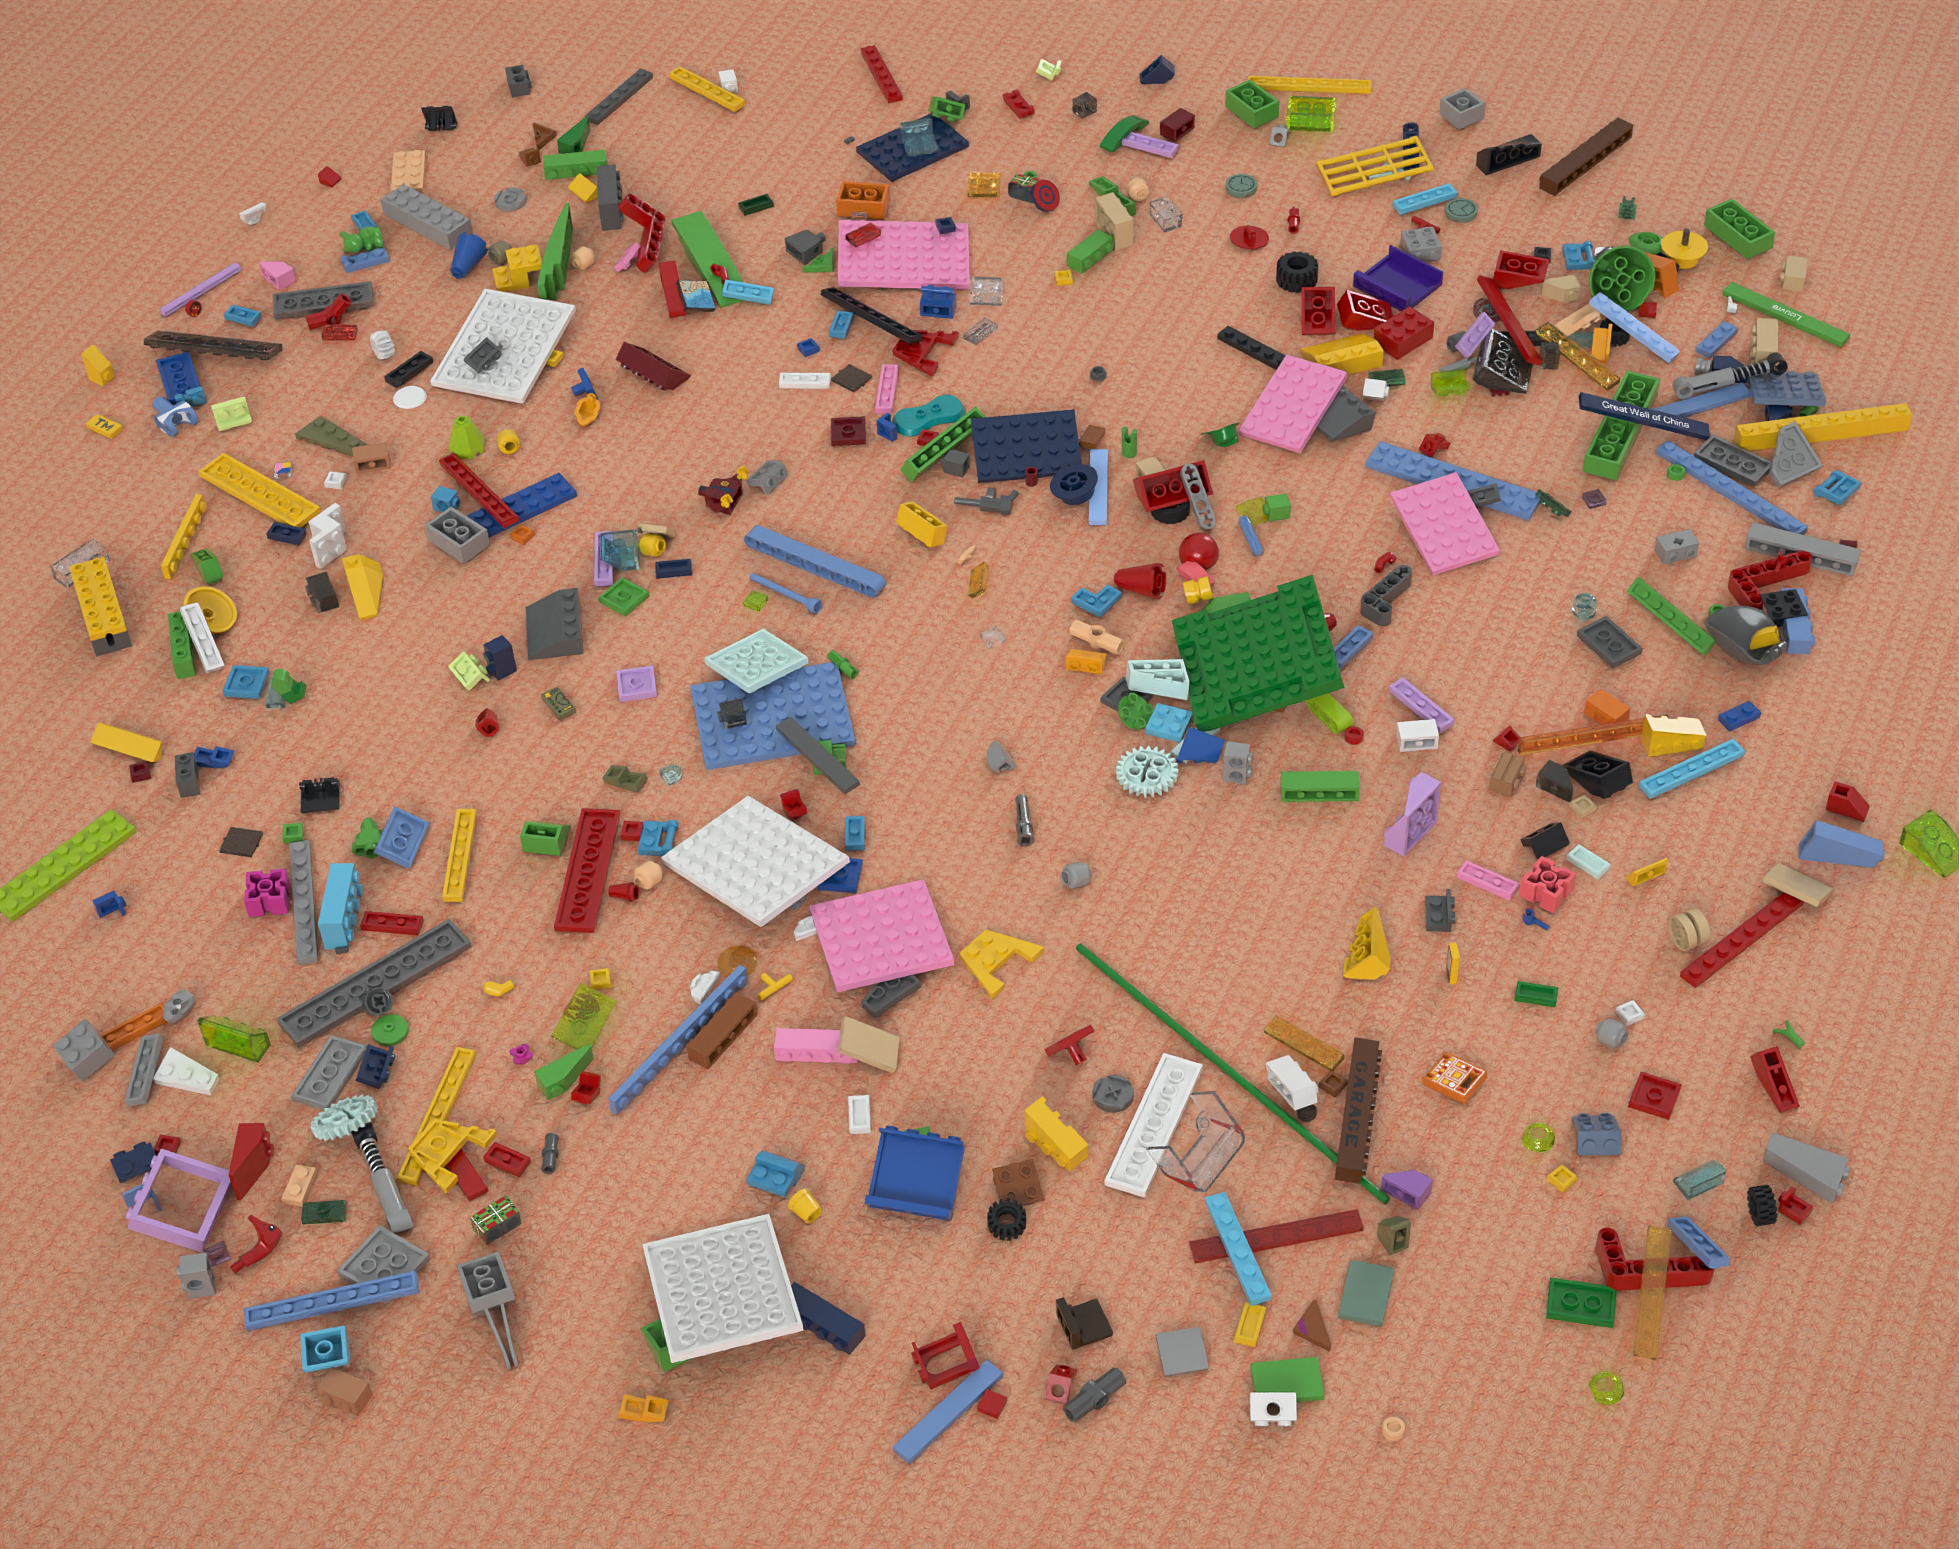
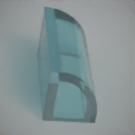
M1711 1160L1675 1177L1673 1182L1689 1200L1723 1184L1726 1169L1719 1162Z

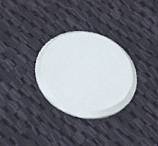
M407 386L394 394L393 402L400 408L412 409L422 405L427 398V394L420 387Z

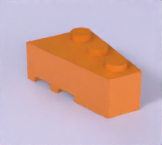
M1644 252L1651 259L1655 268L1653 291H1659L1665 299L1679 291L1675 260Z

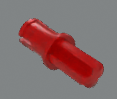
M1295 206L1289 210L1287 219L1289 223L1288 230L1292 234L1299 231L1298 224L1300 223L1299 209L1295 208Z

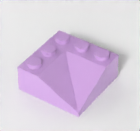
M1423 772L1411 779L1405 813L1399 815L1396 822L1386 829L1384 833V846L1405 856L1435 825L1438 818L1440 781Z

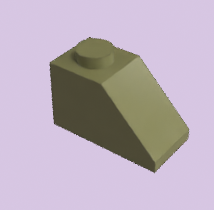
M1395 1216L1385 1218L1378 1223L1377 1237L1389 1255L1409 1248L1411 1222L1409 1219Z

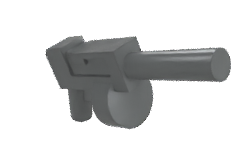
M988 487L986 497L981 496V500L955 497L954 504L977 506L980 508V511L1000 512L1001 515H1010L1012 502L1019 493L1013 490L1009 496L1001 495V498H996V488Z

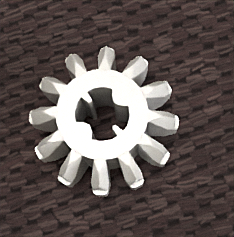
M377 331L371 334L372 350L378 359H387L394 355V344L387 331Z

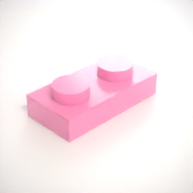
M635 242L628 247L613 268L617 272L621 269L626 270L631 265L630 260H633L638 255L637 251L640 245Z

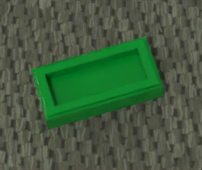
M1517 981L1514 1001L1556 1007L1559 987Z

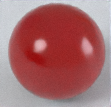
M1205 533L1190 534L1182 541L1179 547V559L1182 564L1187 561L1196 562L1206 570L1213 567L1219 558V548L1216 541Z

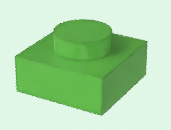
M302 822L283 824L282 840L284 844L303 841L304 826Z

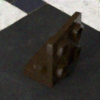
M1064 1297L1056 1299V1315L1072 1350L1113 1336L1112 1328L1098 1299L1073 1307L1071 1304L1067 1305Z

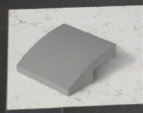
M1200 1327L1155 1334L1164 1377L1209 1369Z

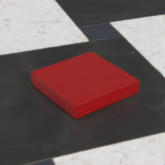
M1640 1072L1628 1107L1669 1120L1682 1084Z

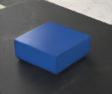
M812 338L797 343V348L804 357L820 352L819 346Z

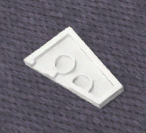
M171 1047L153 1078L154 1083L158 1085L212 1095L220 1080L218 1074Z

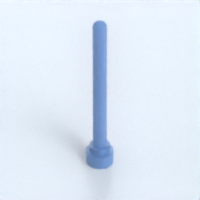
M755 573L750 575L751 580L806 605L808 611L817 614L822 608V601L817 598L808 599Z

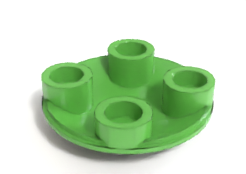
M1135 693L1124 696L1118 704V714L1122 722L1135 730H1141L1146 727L1153 713V706Z

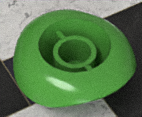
M1639 232L1629 237V243L1632 247H1636L1643 252L1656 255L1662 251L1661 241L1663 237L1651 232Z

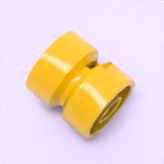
M1208 576L1198 578L1197 582L1194 580L1183 582L1188 605L1199 603L1200 599L1203 601L1214 599Z

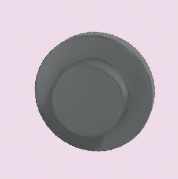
M1101 366L1093 367L1090 372V378L1097 382L1107 377V372Z

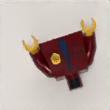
M741 466L737 469V474L731 478H715L709 487L701 485L698 495L705 497L706 506L714 513L721 512L731 515L743 495L742 480L747 479L749 470L745 466Z

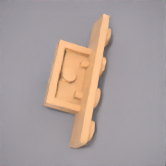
M1588 304L1556 323L1555 327L1564 339L1581 328L1585 330L1592 325L1591 322L1595 324L1602 319L1601 316L1603 314Z

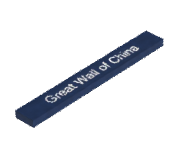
M1583 392L1578 396L1579 409L1706 441L1710 438L1708 423Z

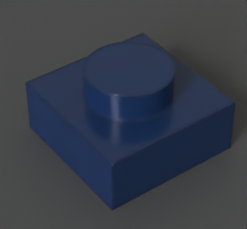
M951 217L935 219V225L940 234L956 232V226Z

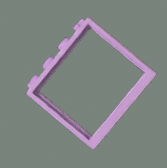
M161 1149L158 1156L154 1155L150 1167L152 1169L150 1173L146 1172L143 1178V1189L138 1190L135 1195L134 1202L136 1204L134 1208L130 1207L127 1212L126 1219H129L128 1229L202 1253L232 1187L229 1170ZM162 1165L220 1183L198 1234L140 1215Z

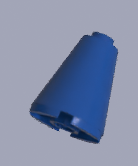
M463 232L457 239L450 268L452 275L456 278H464L489 250L486 248V242L475 234L465 235L467 232Z

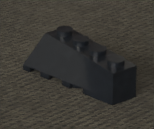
M1532 134L1494 147L1485 148L1477 152L1476 166L1485 175H1489L1539 158L1541 156L1542 144Z

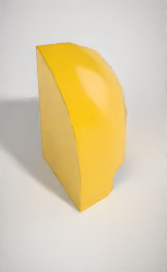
M1769 626L1758 630L1752 636L1750 650L1780 643L1777 626Z

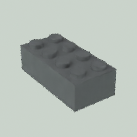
M616 165L596 166L598 206L602 231L621 229V222H624V216L618 208L619 203L623 200L620 171H616Z

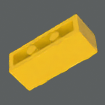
M913 501L900 504L896 520L899 526L924 542L928 547L933 548L944 544L948 528L947 524Z

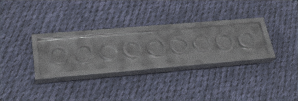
M448 919L276 1018L277 1022L299 1048L363 1011L362 997L367 990L382 987L392 994L472 947L471 942Z

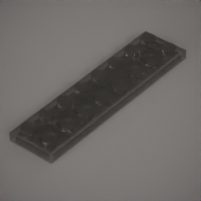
M160 330L144 338V345L150 346V348L166 347V350L181 349L183 352L193 350L200 354L211 352L213 355L228 354L229 357L244 356L246 359L256 357L263 361L270 360V358L282 351V344Z

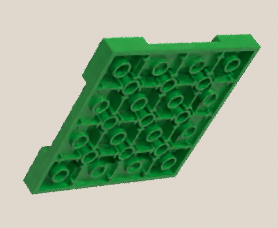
M1313 574L1278 585L1277 592L1209 614L1207 609L1172 620L1177 646L1190 682L1188 690L1197 730L1202 732L1211 731L1345 688Z

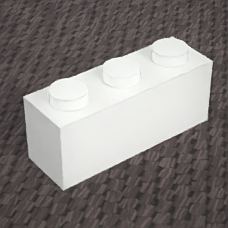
M1289 1055L1266 1062L1268 1080L1294 1110L1318 1102L1317 1093L1319 1091L1317 1084L1310 1080L1306 1071H1302L1297 1061L1294 1062Z

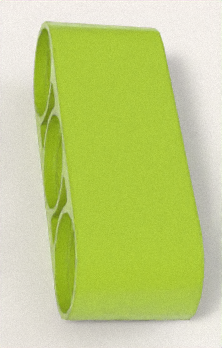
M1329 693L1306 700L1308 708L1333 733L1339 734L1354 725L1351 714Z

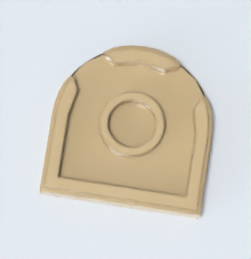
M637 524L636 531L641 534L644 531L646 533L659 534L665 538L674 539L676 536V532L667 526Z

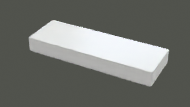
M780 373L779 388L830 389L831 373Z

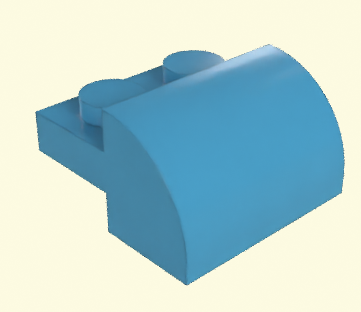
M762 1150L755 1157L756 1164L746 1181L748 1185L786 1197L792 1185L796 1186L805 1169L802 1163Z

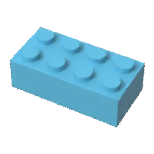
M354 863L330 864L318 920L325 949H335L337 947L342 949V946H347L349 949L350 941L354 939L353 926L357 925L356 911L360 910L359 896L363 895V885L359 883L360 875L359 871H356Z

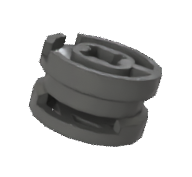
M382 987L369 989L362 997L363 1010L371 1016L386 1014L393 1005L391 993Z

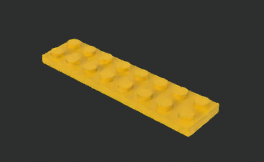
M222 453L198 471L201 478L282 524L301 528L321 513L320 507L225 453Z

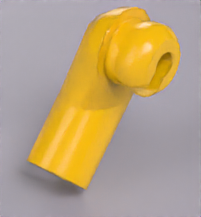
M511 980L503 984L487 981L483 985V990L487 994L500 997L515 988Z

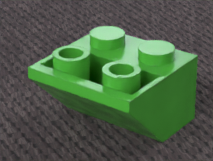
M535 820L526 821L520 834L523 852L561 856L571 825Z

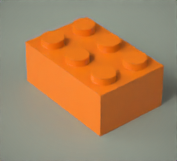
M842 181L836 199L837 216L885 219L890 203L889 184Z

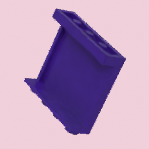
M1392 245L1389 246V254L1365 273L1357 270L1353 276V287L1376 299L1389 302L1390 306L1401 312L1410 306L1412 308L1438 289L1443 282V271Z

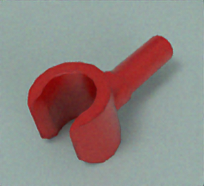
M1782 551L1778 552L1777 565L1773 571L1774 574H1778L1781 566L1787 564L1789 553L1787 556H1782Z

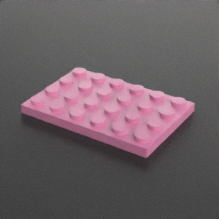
M1286 354L1238 430L1239 435L1301 453L1346 381L1348 373Z
M1457 472L1390 493V498L1432 576L1500 555L1499 547Z

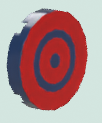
M1042 179L1032 186L1030 192L1032 202H1035L1037 209L1049 212L1059 205L1060 195L1054 183Z

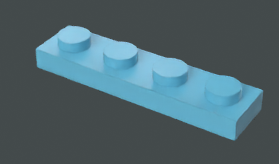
M1448 183L1394 200L1392 206L1402 215L1456 198L1458 192Z

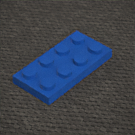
M189 352L156 360L168 401L172 405L180 402L175 400V395H185V390L200 387Z

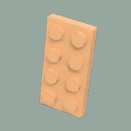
M425 150L394 152L391 192L405 184L420 193H424Z

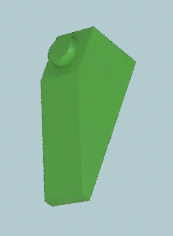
M205 548L190 554L206 583L210 582V584L219 582L220 578L224 577L217 557L210 550Z
M590 1044L534 1071L537 1085L548 1100L566 1092L580 1076V1073L592 1062L594 1058Z

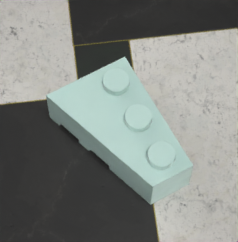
M1183 659L1128 660L1126 671L1128 690L1187 700L1190 682Z

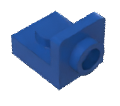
M886 413L876 421L877 434L894 442L897 439V425L891 423V415Z

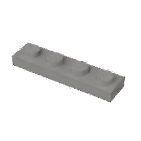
M160 1033L141 1037L124 1101L128 1107L147 1103L164 1039Z

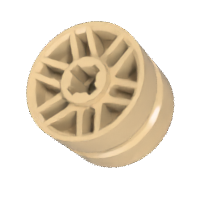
M1693 908L1669 918L1668 928L1671 938L1681 951L1693 949L1710 941V928L1700 910Z

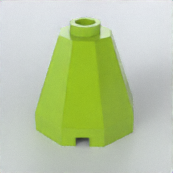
M459 416L454 419L449 452L456 454L460 459H473L478 452L482 454L485 448V438L472 419L468 416Z

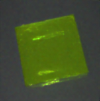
M752 590L743 601L745 607L760 611L767 603L768 595Z

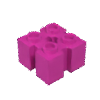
M286 868L270 870V874H263V871L246 872L247 890H245L244 903L248 916H265V912L272 911V915L287 914L289 911L290 881Z

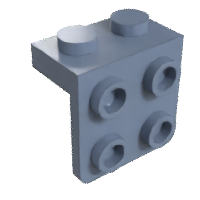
M1580 1113L1572 1117V1123L1577 1132L1578 1156L1621 1155V1129L1615 1116L1609 1113H1600L1599 1115Z

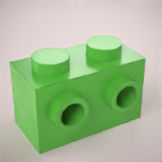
M931 97L928 112L932 113L933 117L941 118V116H945L948 121L956 122V120H962L966 104L940 97Z

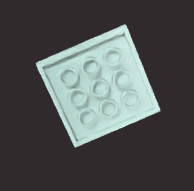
M764 628L704 658L707 666L747 693L755 692L757 689L808 664L807 656Z

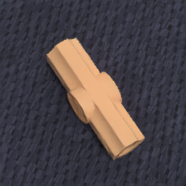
M1075 619L1070 628L1071 635L1089 642L1090 647L1093 649L1103 648L1119 655L1125 646V640L1105 632V628L1101 625L1091 626Z

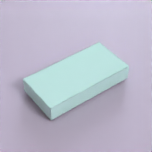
M1579 844L1566 857L1567 861L1596 879H1600L1611 866L1610 863Z

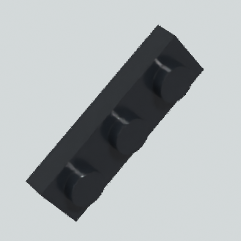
M423 351L418 352L385 375V382L398 388L432 364L433 357Z

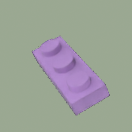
M1485 312L1481 313L1455 347L1465 358H1468L1495 323Z

